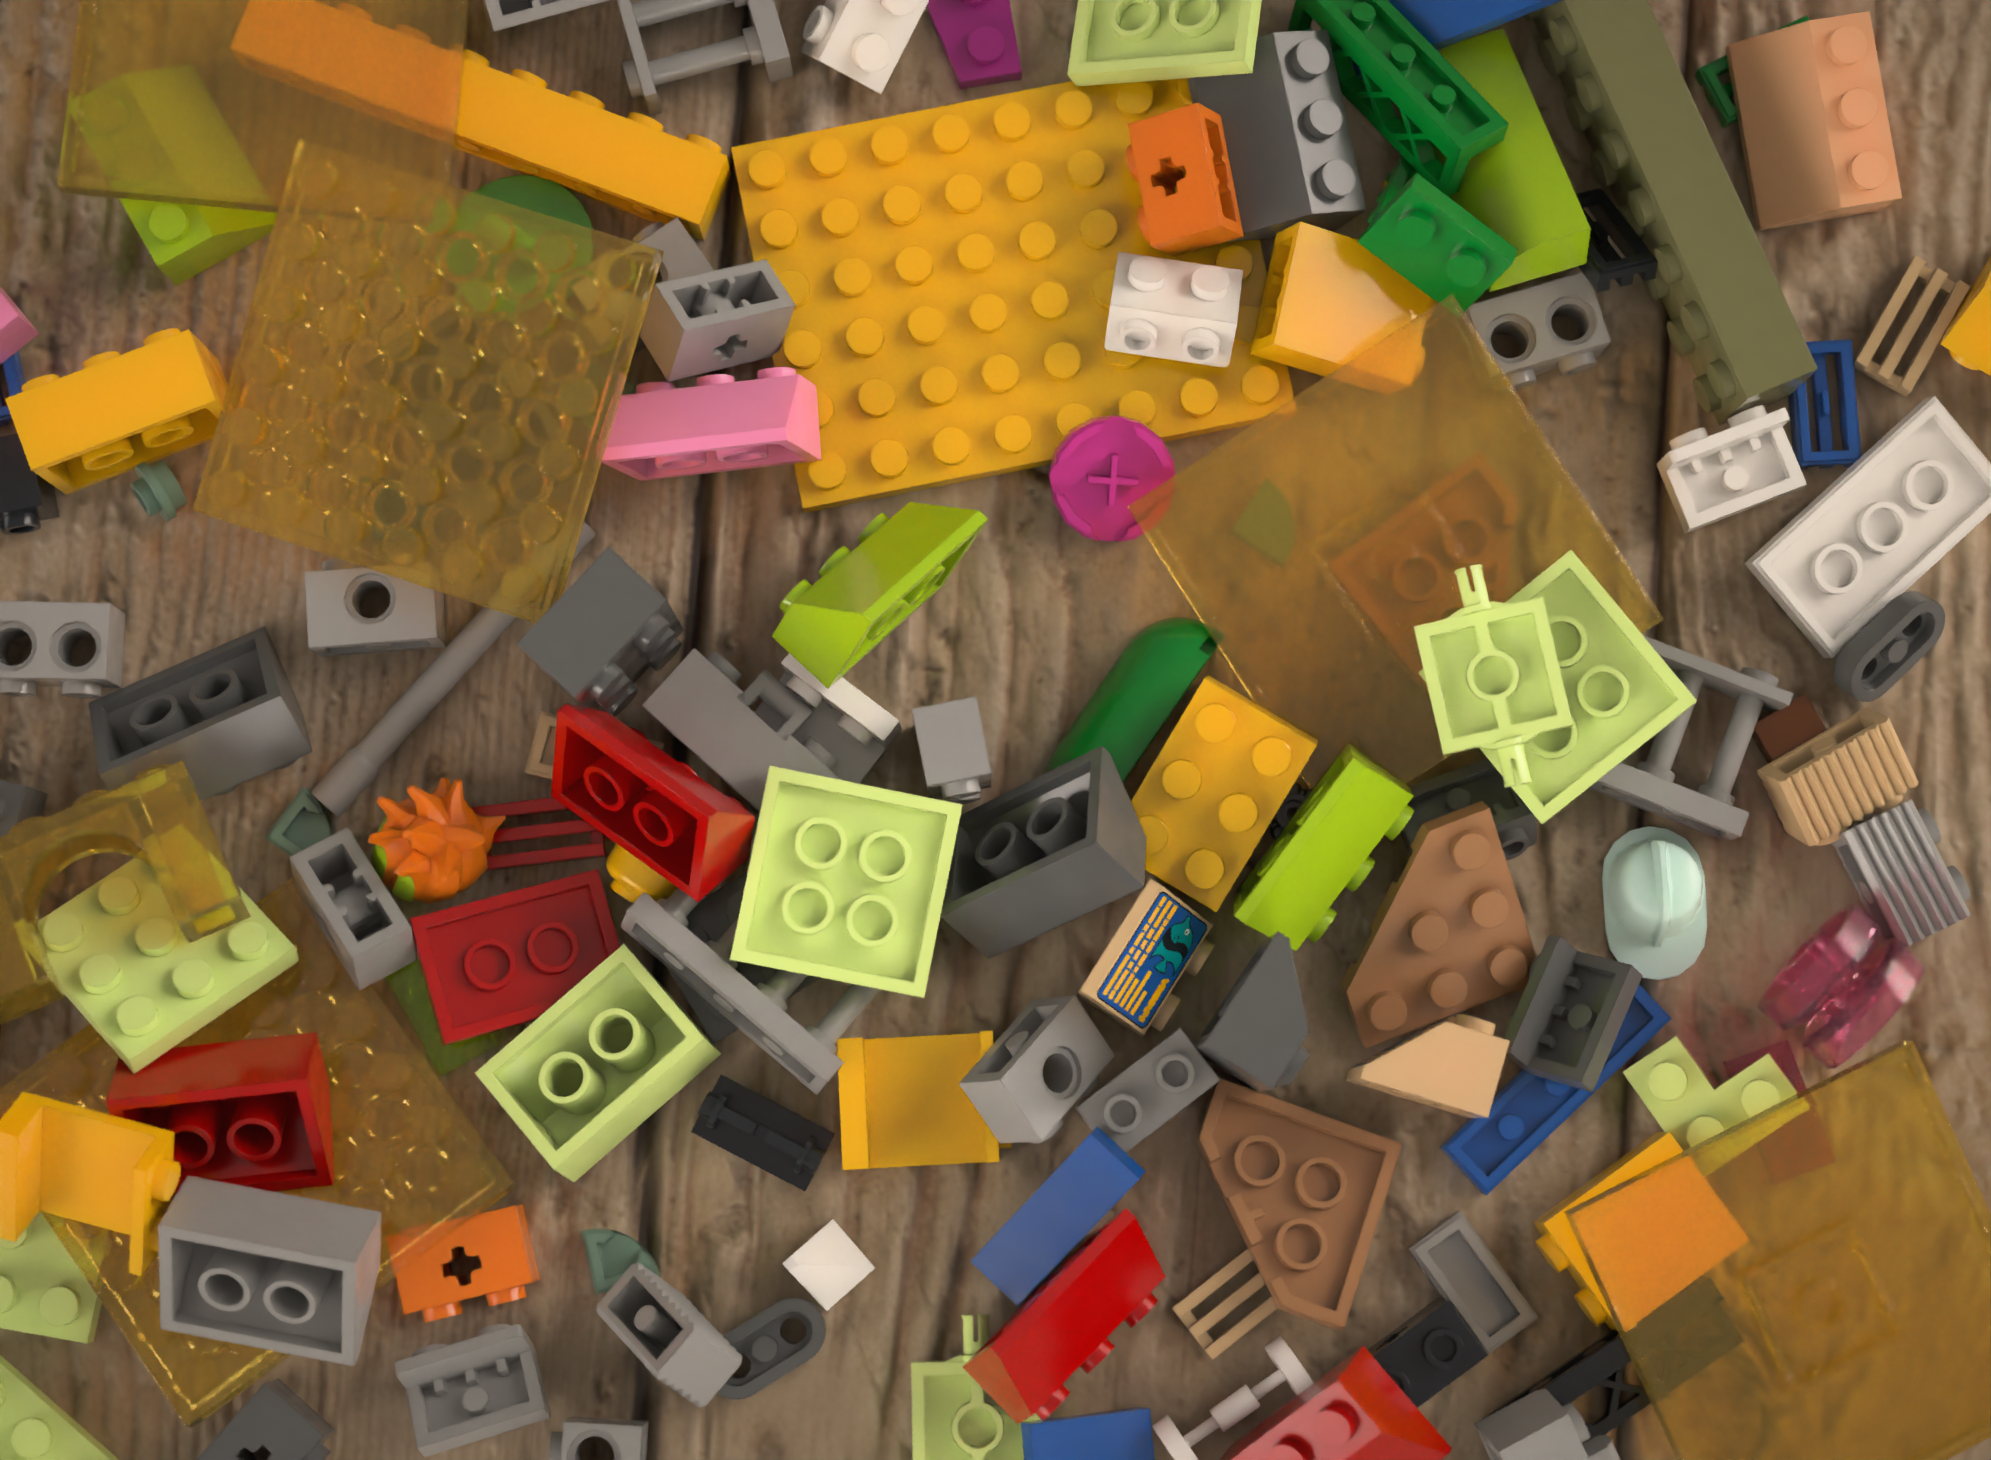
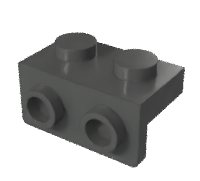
M1549 935L1541 953L1532 963L1529 981L1516 1011L1511 1014L1506 1023L1503 1039L1510 1041L1506 1055L1528 1074L1593 1092L1643 975L1630 964L1577 951L1563 937Z

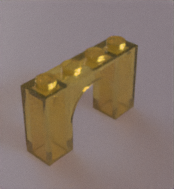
M183 761L172 765L158 764L141 771L132 782L110 791L96 790L84 794L73 803L72 807L49 817L36 816L25 819L14 825L10 833L0 837L1 1025L64 998L41 941L38 929V911L42 897L52 880L64 868L81 858L98 853H122L147 863L154 869L174 919L189 944L251 917L197 787Z

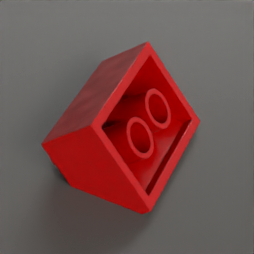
M568 703L557 710L551 796L697 902L749 858L755 816L749 813L738 800L719 792L698 777L690 766L674 760L650 743L639 730L626 726L606 711Z
M317 1032L174 1047L135 1074L120 1057L118 1058L106 1098L109 1114L175 1132L173 1161L180 1163V1176L175 1192L171 1197V1203L187 1175L272 1192L333 1185L335 1175L330 1085Z
M1125 1208L1097 1229L963 1366L966 1372L1017 1424L1031 1417L1034 1413L1042 1421L1046 1419L1071 1393L1063 1383L1080 1366L1087 1374L1091 1372L1115 1347L1107 1337L1122 1321L1132 1328L1159 1301L1151 1291L1166 1276L1136 1217Z
M1362 1346L1232 1444L1219 1460H1442L1450 1453L1452 1448L1370 1352Z

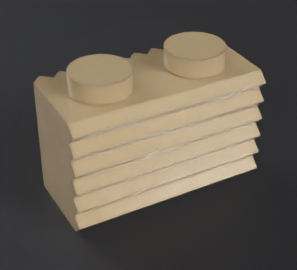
M1867 707L1757 770L1758 776L1763 781L1762 785L1768 791V797L1773 802V807L1778 813V818L1783 823L1784 830L1788 835L1809 847L1836 842L1841 839L1839 834L1849 829L1848 826H1851L1853 821L1862 819L1864 814H1878L1897 806L1903 800L1902 794H1905L1907 789L1915 788L1919 783L1889 717Z

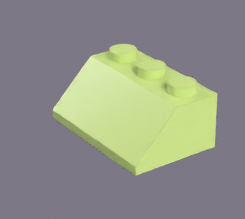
M623 944L478 1069L475 1074L553 1170L575 1182L718 1058L721 1053L680 1004L634 953Z

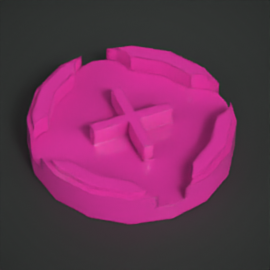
M1119 415L1091 418L1071 429L1055 449L1048 473L1051 498L1064 521L1084 537L1098 541L1121 542L1133 540L1153 529L1170 508L1174 494V461L1162 439L1142 422Z

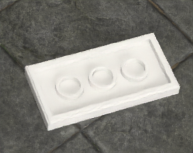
M1936 396L1926 397L1744 564L1823 658H1833L1890 601L1904 593L1991 513V463Z

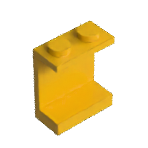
M980 1031V1033L875 1039H864L863 1037L838 1039L837 1057L844 1062L838 1069L843 1170L1000 1162L999 1149L1012 1148V1143H999L959 1085V1082L994 1044L993 1031Z
M23 1091L0 1119V1238L16 1242L39 1211L130 1235L129 1273L142 1277L159 1252L158 1224L171 1204V1197L179 1181L180 1163L173 1161L175 1132Z

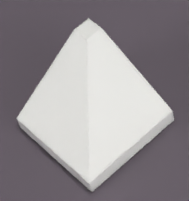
M834 1219L782 1263L826 1311L876 1268Z

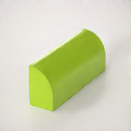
M1504 28L1459 41L1440 50L1439 53L1509 123L1502 142L1469 159L1458 192L1449 196L1458 205L1518 249L1513 264L1488 288L1489 292L1586 264L1591 232L1590 225ZM1431 142L1435 157L1445 165L1447 157Z

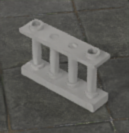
M617 0L634 58L622 62L632 99L644 96L650 116L662 113L655 86L748 60H751L752 66L764 63L770 83L793 76L790 54L774 0H643L632 4L631 0ZM734 2L736 8L748 6L753 26L742 29L743 36L656 60H647L639 28Z
M1644 636L1696 700L1701 687L1705 686L1736 698L1735 708L1706 785H1699L1697 791L1673 783L1675 774L1670 771L1695 704L1656 734L1646 762H1639L1637 768L1620 763L1589 787V789L1725 842L1739 838L1743 833L1750 812L1734 807L1733 804L1736 798L1730 793L1762 709L1774 712L1786 708L1790 705L1794 693L1778 688L1779 679L1762 670L1743 667L1740 673Z
M744 806L749 813L755 816L749 854L751 859L759 813L748 806ZM679 888L667 900L659 898L655 901L647 893L643 892L627 910L620 927L817 1095L844 1063L835 1055L837 1052L835 1043L881 989L851 984L815 1027L807 1025L804 1029L785 1012L788 1008L785 1001L808 975L778 969L766 984L758 983L754 986L735 970L738 967L737 961L730 960L738 918L717 942L709 940L705 944L686 928L689 924L686 917L699 902Z

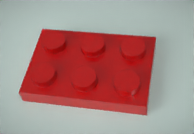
M598 869L410 918L408 921L412 929L416 954L442 1047L534 1022L620 947Z

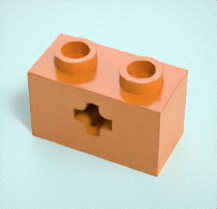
M1197 102L1128 124L1132 145H1129L1126 149V158L1131 175L1135 181L1139 182L1143 203L1138 208V223L1143 237L1150 243L1151 247L1175 257L1244 237L1221 115ZM1183 171L1186 172V178L1183 176Z
M523 1204L387 1237L404 1315L422 1310L425 1323L462 1314L461 1300L486 1294L488 1307L525 1298L527 1295L524 1284L540 1280ZM460 1247L464 1248L467 1256L479 1255L482 1268L471 1272V1283L467 1282L464 1274H452L450 1262L460 1259Z

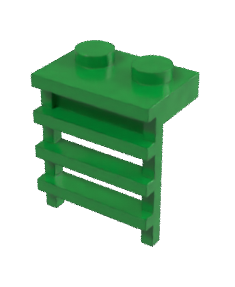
M1400 154L1396 165L1387 174L1385 181L1388 183L1379 193L1376 199L1379 204L1369 215L1367 222L1370 224L1361 234L1358 243L1459 318L1513 264L1518 249L1424 179Z

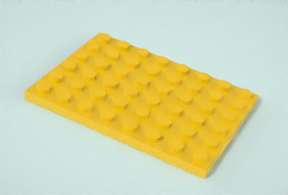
M1187 78L1076 86L1073 81L731 147L753 261L766 259L795 303V308L780 350L772 355L774 367L794 368L796 375L800 374L816 385L822 461L794 464L804 513L1050 465L1055 449L1068 432L1095 417L1119 415L1138 420L1155 432L1163 442L1295 416L1297 408L1287 365L1250 354L1267 278L1260 240L1223 242L1174 257L1151 247L1150 243L1143 237L1139 227L1137 212L1139 206H1142L1143 203L1139 182L1135 181L1131 175L1126 158V149L1129 145H1132L1128 124L1193 104ZM1183 171V176L1186 178V172ZM1118 252L1243 270L1238 321L1229 366L1217 367L1105 349L1104 342Z

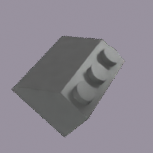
M1328 30L1272 32L1259 36L1256 42L1253 73L1187 78L1192 103H1200L1221 115L1244 235V237L1227 242L1274 239L1277 233L1300 221L1334 232L1366 211Z
M265 626L89 702L99 775L134 830L154 821L169 819L183 808L213 795L226 794L247 780L273 769L288 767L298 758L313 752L304 715Z
M1103 746L960 815L940 917L988 959L1015 946L1022 945L1030 939L1067 922L1074 921L1084 914L1119 898L1126 897L1144 887L1146 835L1113 759Z
M1277 931L1260 944L1194 1045L1203 1058L1257 1092L1270 1090L1273 1087L1277 1088L1279 1085L1283 1087L1284 1084L1289 1086L1310 1054L1309 1051L1301 1047L1309 1033L1290 939Z

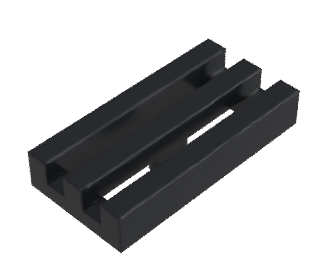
M1602 188L1577 193L1576 196L1591 228L1587 262L1578 267L1597 293L1609 290L1610 280L1615 279L1620 287L1631 285L1633 283V276L1637 273L1643 281L1655 279L1658 260ZM1588 207L1597 221L1593 222L1584 208ZM1608 235L1619 248V250L1622 252V254L1625 256V258H1621L1619 254L1616 252V250L1613 248V246L1609 243Z

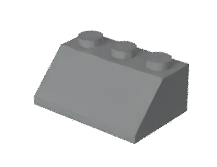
M187 1175L158 1224L160 1329L355 1366L359 1357L380 1267L381 1212Z

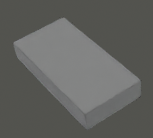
M1456 1211L1406 1248L1441 1298L1450 1302L1488 1355L1538 1318L1461 1211Z

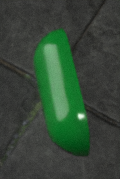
M1184 617L1163 619L1139 631L1127 644L1054 750L1048 762L1046 773L1103 746L1110 753L1124 784L1225 635L1207 623Z

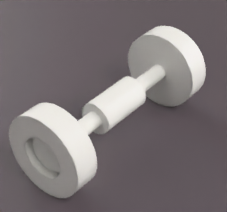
M1281 1336L1264 1347L1278 1370L1251 1389L1245 1384L1208 1410L1212 1416L1192 1431L1182 1436L1168 1415L1152 1425L1174 1460H1198L1191 1449L1193 1445L1219 1427L1225 1432L1261 1406L1258 1402L1260 1398L1284 1381L1289 1384L1296 1395H1299L1313 1384L1312 1379Z

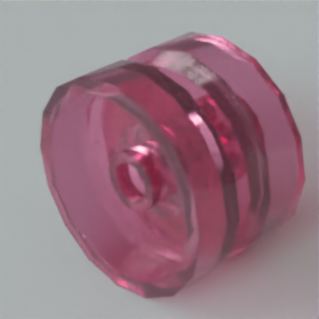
M1855 902L1847 904L1836 912L1794 952L1769 984L1758 1004V1009L1782 1030L1800 1027L1809 1021L1804 1031L1803 1048L1826 1069H1835L1865 1046L1904 1004L1925 971V963L1900 941L1882 945L1873 951L1879 939L1880 924Z

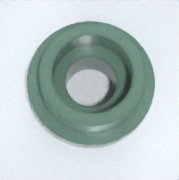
M159 460L150 466L145 462L136 465L134 468L138 480L130 483V486L145 513L149 517L159 513L167 522L177 516L175 510L187 504V500L169 467L163 460Z

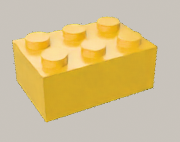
M177 328L158 331L143 340V347L122 355L116 351L97 354L83 362L82 370L61 378L56 374L36 377L22 385L21 389L23 392L5 398L30 469L67 495L131 471L142 462L152 463L243 428L218 359L189 329L183 332Z
M1211 676L1205 677L1131 800L1146 835L1145 870L1217 913L1316 748L1318 740Z

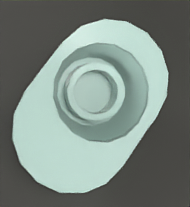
M1647 826L1631 830L1613 843L1603 864L1604 926L1609 950L1617 961L1630 964L1643 975L1642 978L1663 980L1675 977L1695 963L1705 946L1707 908L1705 876L1698 853L1690 843L1669 829Z

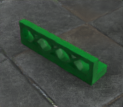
M1295 0L1287 31L1313 30L1311 28L1313 19L1318 23L1321 30H1328L1341 93L1424 179L1448 197L1457 193L1469 159L1502 142L1509 123L1388 0ZM1352 60L1359 66L1364 82L1356 75ZM1391 100L1399 107L1404 124L1396 117ZM1431 142L1447 157L1445 165L1435 157Z

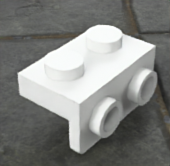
M826 0L824 6L819 5L813 10L805 24L803 38L806 41L801 52L871 90L882 94L929 0Z
M1118 252L1104 342L1105 349L1217 367L1229 366L1238 321L1243 270Z
M1759 405L1727 420L1730 426L1729 429L1708 436L1705 427L1680 435L1669 442L1672 450L1656 465L1684 533L1798 491L1807 485L1783 428L1790 420L1786 407L1767 414L1764 406Z

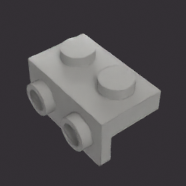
M507 1324L491 1325L479 1330L473 1338L451 1345H427L417 1349L411 1357L395 1363L397 1377L407 1391L417 1448L424 1457L551 1418L536 1348L520 1324L512 1326Z

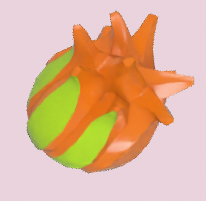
M442 777L438 787L431 794L417 786L411 785L407 787V793L411 797L398 803L390 798L378 797L376 802L386 815L379 826L378 832L370 834L368 838V843L375 844L371 854V865L383 884L390 887L391 893L405 901L412 902L416 900L430 904L451 900L457 893L464 892L471 887L488 869L487 854L492 846L494 833L506 819V816H483L476 814L463 797V781L461 779H456L451 785L448 778Z

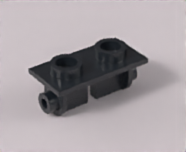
M722 1074L712 1092L709 1091L698 1111L699 1117L691 1130L692 1133L803 1191L807 1190L835 1133Z

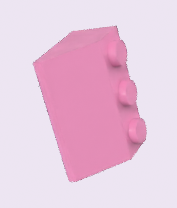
M790 367L762 369L757 372L758 379L735 382L732 375H706L696 379V387L674 389V384L670 382L636 385V394L615 396L599 445V461L639 481L822 461L816 385L800 374L796 375L795 369Z

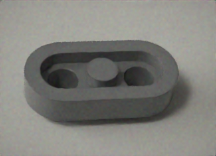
M1918 591L1902 593L1890 601L1862 631L1840 649L1834 668L1836 685L1862 702H1870L1881 697L1936 644L1945 625L1943 607L1938 602Z
M785 1298L723 1335V1338L729 1341V1344L736 1348L737 1352L743 1353L749 1358L751 1366L748 1374L743 1377L732 1375L717 1394L734 1400L748 1398L813 1358L821 1349L826 1338V1322L819 1308L803 1298ZM798 1318L804 1322L806 1335L803 1340L790 1342L785 1339L782 1334V1325L786 1319Z

